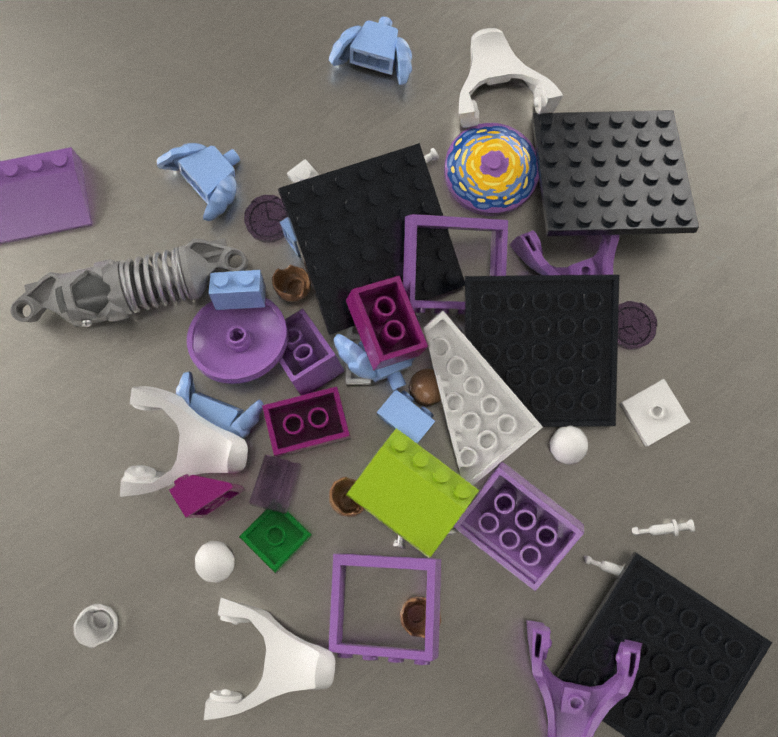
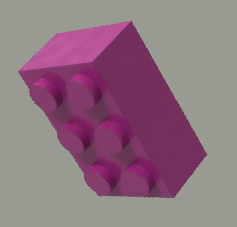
M400 276L351 290L346 303L373 371L418 357L426 350L428 344Z
M337 386L262 405L273 454L277 458L351 439Z

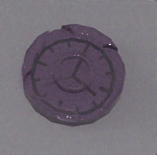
M262 195L252 200L244 212V222L248 232L256 240L266 243H273L285 237L280 222L287 218L282 200L275 195Z
M626 301L619 304L618 346L627 350H637L648 345L655 338L656 327L658 326L654 312L641 302Z

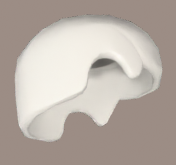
M573 426L559 427L550 438V452L559 462L564 464L578 463L587 453L588 440L580 428Z
M209 541L202 545L196 553L195 569L198 575L205 581L219 583L227 579L233 571L235 565L234 555L224 542Z
M103 604L91 605L85 608L73 625L74 636L80 644L89 648H95L101 643L108 642L114 636L118 628V616L109 606Z

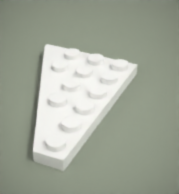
M441 311L423 329L459 473L462 478L475 485L543 427L446 313Z

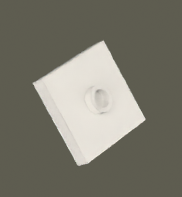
M665 379L620 403L645 447L690 423Z

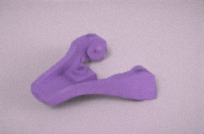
M535 231L517 236L509 245L530 268L541 275L613 274V261L619 235H602L603 238L596 255L568 267H554L543 258L541 242Z
M526 620L532 673L543 695L547 710L548 737H593L608 711L618 701L628 696L639 668L642 643L626 639L624 642H621L616 654L617 673L602 685L588 687L564 682L551 673L543 661L546 660L548 649L552 646L550 627L545 626L542 622Z

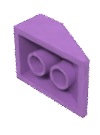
M303 308L285 319L288 329V342L279 363L300 395L315 391L344 372L336 354Z

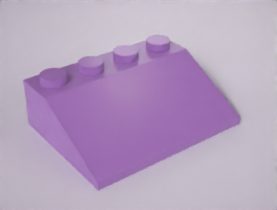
M72 147L0 161V244L92 226L82 161Z
M501 462L453 526L534 591L539 588L584 534V524L504 462Z

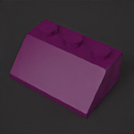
M188 474L174 481L175 486L169 489L185 518H203L245 491L242 485L196 475L189 476Z

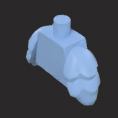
M384 16L379 19L378 23L368 20L364 23L363 27L357 25L346 29L333 44L329 57V62L333 66L343 65L350 59L352 64L390 75L393 73L395 63L399 85L406 84L409 74L412 72L411 49L406 40L398 37V29L392 27V20Z
M187 143L181 147L170 149L157 159V167L159 169L180 170V174L207 203L203 220H214L217 216L223 214L227 206L234 201L237 183L233 166L240 162V158L233 149L222 155L215 146L206 147L199 143Z
M337 334L333 339L335 347L339 352V357L348 364V368L352 373L365 379H372L374 382L387 378L393 391L407 385L401 372L412 366L415 358L373 371L362 342L356 344L341 334Z
M190 371L183 373L176 388V395L181 396L199 416L242 439L247 437L251 429L259 422V415L263 409L262 405H264L260 399L243 413L241 408L201 392L196 393L193 375Z

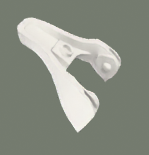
M482 29L471 37V70L460 92L459 116L463 128L478 126L479 110L476 101L471 100L470 95L478 86L486 82L487 85L509 82L511 78L523 79L534 94V105L538 114L554 112L563 94L547 77L527 67L515 56L503 32L499 29Z
M132 387L130 405L145 411L163 409L177 424L180 436L177 460L172 469L168 472H158L149 466L136 465L129 467L121 480L120 497L154 492L173 484L176 479L185 474L191 476L201 473H238L245 468L248 447L244 439L221 429L199 416L181 396L156 387Z
M224 598L220 599L218 616H221L220 620L231 622L234 625L252 622L264 637L266 645L264 671L257 689L247 697H242V694L228 689L211 692L209 699L205 703L204 720L224 718L242 713L287 692L328 689L332 685L336 662L331 651L295 636L280 625L269 612L261 608Z

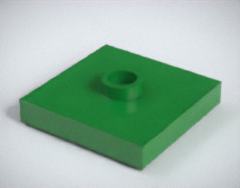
M275 500L239 538L276 574L312 537V534Z

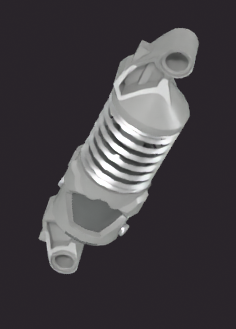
M225 238L214 241L192 239L187 245L174 248L172 253L164 250L163 255L156 252L153 257L147 254L144 259L140 256L136 257L135 261L130 258L126 261L116 262L108 259L94 263L93 267L77 269L64 274L49 272L38 282L24 285L26 292L12 304L11 314L14 319L20 322H36L41 318L46 309H50L76 327H88L94 323L106 320L116 322L128 319L134 313H139L142 307L149 310L151 303L155 308H158L160 300L163 305L167 306L169 297L176 304L178 301L177 291L184 302L187 297L190 300L199 299L210 280V273H215L219 268L230 272L245 271L248 267V259L240 250L228 247ZM167 255L172 262L171 267L167 264ZM235 255L241 256L242 264L237 268H232L230 259ZM158 257L162 262L163 269H160L158 266ZM148 259L151 261L153 267L148 264ZM28 304L31 312L28 317H25L23 308Z

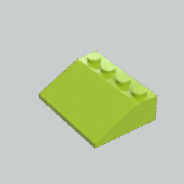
M396 428L346 495L430 558L465 512L479 490Z

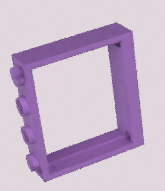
M417 214L405 217L403 286L414 313H425L426 308H434V313L438 314L441 311L449 314V309H458V314H465V302L415 300L417 227L491 232L490 276H506L508 220Z
M344 553L333 554L329 651L337 653L339 658H353V654L362 655L363 660H378L379 656L388 657V662L402 663L404 659H413L414 664L430 665V661L437 659L439 656L441 559ZM346 566L427 570L425 650L342 643Z

